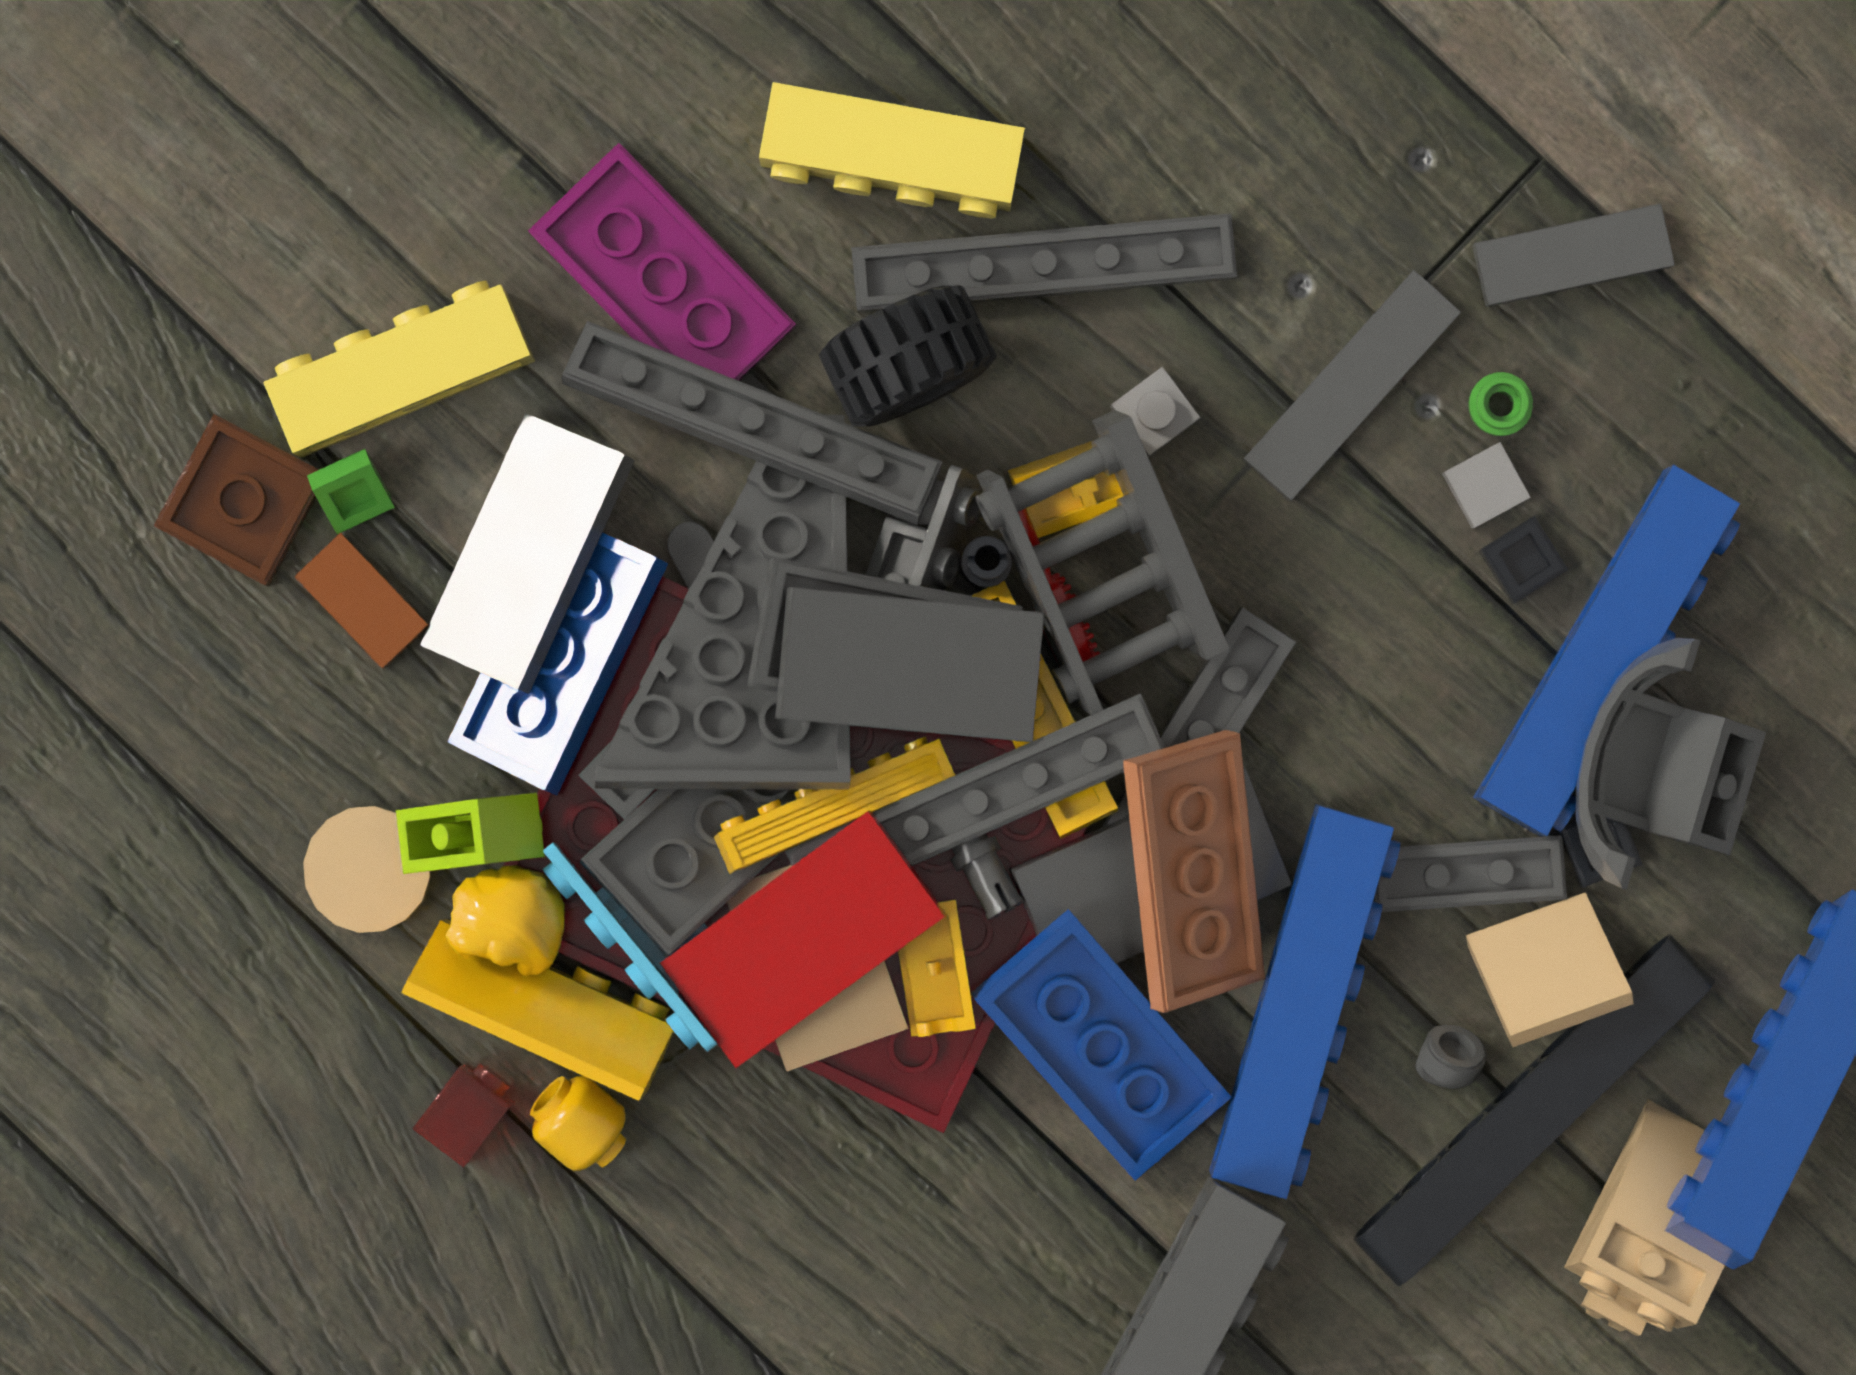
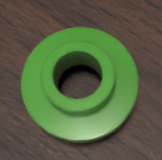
M1506 372L1492 373L1482 378L1473 387L1468 402L1469 413L1475 425L1483 432L1493 436H1508L1519 431L1528 422L1533 410L1532 394L1525 382L1519 377ZM1501 393L1509 398L1511 410L1508 415L1500 417L1490 411L1489 399L1493 394Z

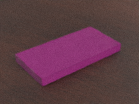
M620 143L609 151L528 230L529 234L632 339L735 380L741 381L797 327L796 323Z

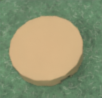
M377 806L349 808L327 819L312 836L303 861L305 888L315 908L334 925L357 933L386 931L408 920L425 901L430 886L431 871L403 874L396 812Z

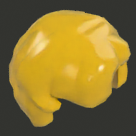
M517 865L482 870L476 876L464 879L452 896L453 911L451 912L450 928L446 933V939L452 949L463 959L479 956L491 959L493 963L501 966L517 963V970L524 977L538 975L548 970L558 954L564 932V902L559 890L551 880L541 872Z

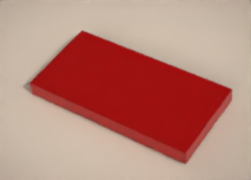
M869 810L668 956L660 964L728 1059L737 1068L936 924L947 914L873 812Z

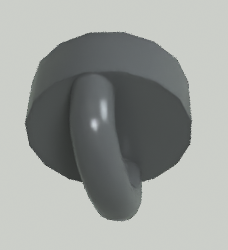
M1447 1024L1435 1026L1428 1032L1416 1061V1070L1426 1082L1435 1086L1450 1089L1464 1088L1477 1080L1487 1058L1486 1050L1480 1039L1465 1028Z

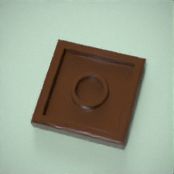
M213 414L159 514L154 527L269 587L316 500L307 475L319 469Z

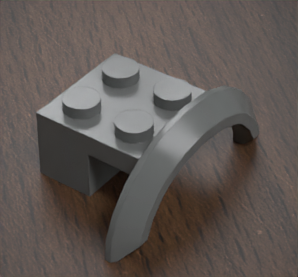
M1675 638L1657 644L1637 657L1618 676L1601 703L1584 744L1576 784V821L1580 841L1591 865L1603 879L1627 890L1636 858L1628 856L1618 847L1606 819L1674 841L1730 855L1766 732L1728 718L1687 709L1643 693L1649 686L1668 674L1679 671L1691 672L1700 644L1698 639Z

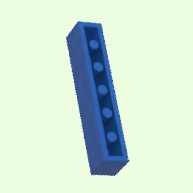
M1675 465L1662 471L1473 796L1474 799L1537 836H1548L1552 827L1560 832L1564 829L1576 810V796L1572 793L1577 784L1584 744L1601 703L1618 676L1637 657L1657 644L1675 639L1676 633L1669 630L1668 627L1680 607L1689 611L1700 597L1708 581V578L1700 574L1711 553L1714 552L1721 556L1736 535L1740 523L1732 519L1740 505L1739 502Z
M1315 804L1231 1092L1232 1098L1229 1099L1209 1168L1212 1178L1283 1199H1287L1291 1184L1299 1187L1302 1186L1311 1156V1150L1302 1147L1309 1123L1320 1124L1329 1094V1088L1320 1086L1327 1061L1337 1064L1346 1037L1347 1027L1338 1025L1344 1000L1355 1002L1364 975L1365 965L1355 963L1362 938L1373 940L1381 917L1383 904L1375 902L1373 899L1380 876L1388 879L1391 878L1399 855L1401 843L1391 840L1394 827Z
M1853 889L1834 902L1825 900L1813 916L1807 933L1814 936V939L1805 957L1801 954L1796 955L1781 979L1780 987L1787 992L1778 1010L1775 1011L1770 1008L1759 1022L1752 1037V1042L1759 1045L1752 1061L1749 1066L1742 1063L1732 1075L1724 1091V1097L1731 1101L1721 1121L1713 1119L1704 1130L1695 1149L1696 1153L1703 1156L1692 1177L1685 1174L1681 1178L1667 1203V1208L1674 1213L1665 1231L1732 1270L1753 1260L1856 1055V891Z

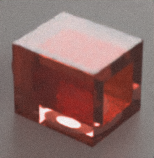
M479 1063L475 1070L464 1064L458 1067L412 1129L464 1168L473 1160L516 1103L505 1094L511 1085L499 1074L482 1063Z

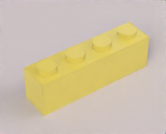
M773 82L759 160L761 167L772 168L771 178L783 182L808 184L809 175L833 179V189L844 193L869 196L872 187L897 191L895 200L905 204L933 207L934 198L959 202L958 211L960 213L981 218H996L997 209L1010 212L1025 128Z
M487 281L468 285L452 294L454 303L432 313L428 305L410 309L392 319L395 324L393 329L373 337L369 329L361 330L334 342L337 351L315 361L312 360L310 354H303L275 367L277 376L263 383L292 453L300 458L535 362L509 296L503 286L499 284L490 288Z

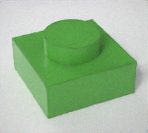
M366 449L307 475L312 491L336 534L395 508L390 493Z

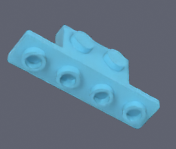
M551 843L545 848L543 852L550 859L551 863L542 869L566 899L577 892L592 911L583 920L607 949L617 942L631 958L633 963L624 970L648 999L659 993L674 1013L666 1019V1022L688 1049L700 1043L707 1052L718 1043L695 1012L681 997L679 989L661 966L660 962L667 958L665 954L603 887L597 892L591 887L556 843ZM704 923L671 954L707 929V925Z

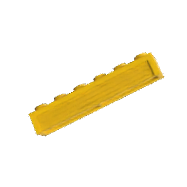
M926 737L915 740L903 746L906 753L893 759L889 752L867 761L869 769L855 774L853 768H850L851 783L849 790L801 789L794 793L796 800L782 805L780 800L777 799L757 808L759 812L757 817L745 821L743 815L723 822L720 824L723 831L716 834L714 839L729 874L856 820L869 810L874 812L955 776L940 739L928 743Z

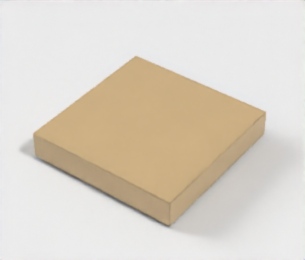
M1586 892L1466 935L1468 949L1512 1048L1634 1004L1630 986Z

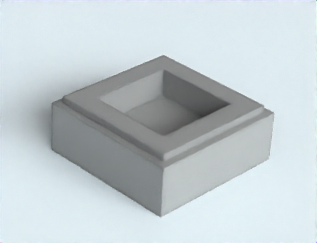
M1501 442L1442 473L1472 529L1531 498Z

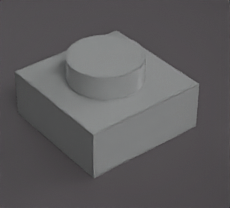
M1163 367L1110 406L1112 410H1117L1131 416L1148 457L1200 419V416Z

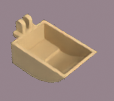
M1647 1099L1564 1266L1567 1270L1582 1277L1579 1284L1588 1290L1581 1304L1582 1307L1586 1308V1314L1595 1319L1605 1318L1609 1321L1608 1326L1619 1332L1627 1330L1636 1336H1641L1646 1323L1669 1332L1672 1331L1673 1327L1679 1329L1696 1325L1725 1267L1722 1263L1665 1231L1674 1213L1667 1208V1203L1673 1190L1685 1174L1693 1176L1703 1157L1696 1153L1695 1149L1704 1129Z

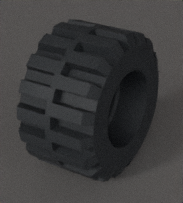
M962 285L938 286L893 303L838 333L826 344L819 354V358L851 425L858 427L879 425L922 408L970 383L982 375L997 358L980 319Z

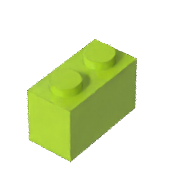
M537 793L480 798L396 810L403 874L545 857Z

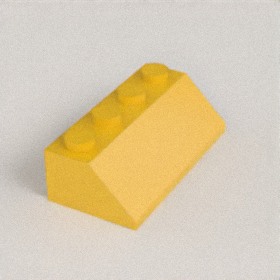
M448 919L440 920L401 992L402 994L638 1101L647 1094L675 1033L666 1022V1017L670 1010L668 1006L651 998L648 999L646 996L636 992L631 1002L608 992L612 981L579 966L576 967L573 976L551 966L548 970L538 975L524 977L517 970V963L501 966L493 963L491 959L479 956L463 959L452 949L446 939V933L450 928L451 921Z

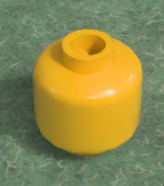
M583 1075L569 1080L563 1076L558 1077L543 1090L530 1110V1116L535 1119L532 1126L534 1140L571 1170L581 1171L592 1166L594 1163H597L600 1167H605L619 1154L625 1145L626 1137L621 1134L626 1121L624 1107L595 1081Z

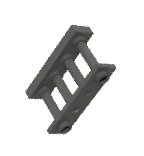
M1117 410L1092 420L1099 438L1092 441L1091 449L1016 485L1007 488L1003 477L989 470L976 475L984 492L976 496L979 510L991 531L1000 529L1035 611L1044 613L1043 630L1059 664V667L1051 670L1053 679L1068 705L1075 702L1078 707L1090 715L1103 710L1093 687L1094 685L1178 645L1183 650L1189 647L1190 651L1206 660L1230 649L1131 416ZM1103 471L1107 476L1115 474L1124 495L1116 500L1117 507L1032 547L1019 517V511ZM1127 530L1132 534L1140 533L1148 551V555L1141 558L1142 565L1057 604L1043 570ZM1151 588H1154L1157 592L1165 591L1173 612L1166 615L1167 622L1082 662L1068 628Z

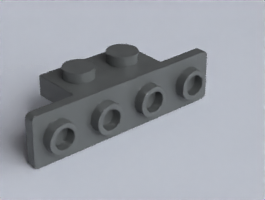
M954 465L950 466L928 529L886 517L866 576L945 591L946 587H950L955 582L960 570L961 553L959 550L967 528L976 522L980 514L976 496L981 494L982 487L978 478L964 468Z

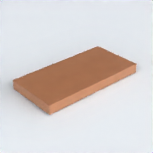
M1223 730L1123 760L1150 1009L1166 1013L1264 980L1265 970L1240 733Z

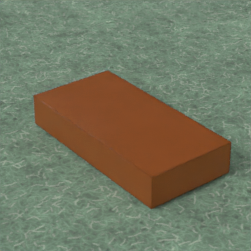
M339 533L294 576L382 669L389 666L429 626L426 620L342 533Z

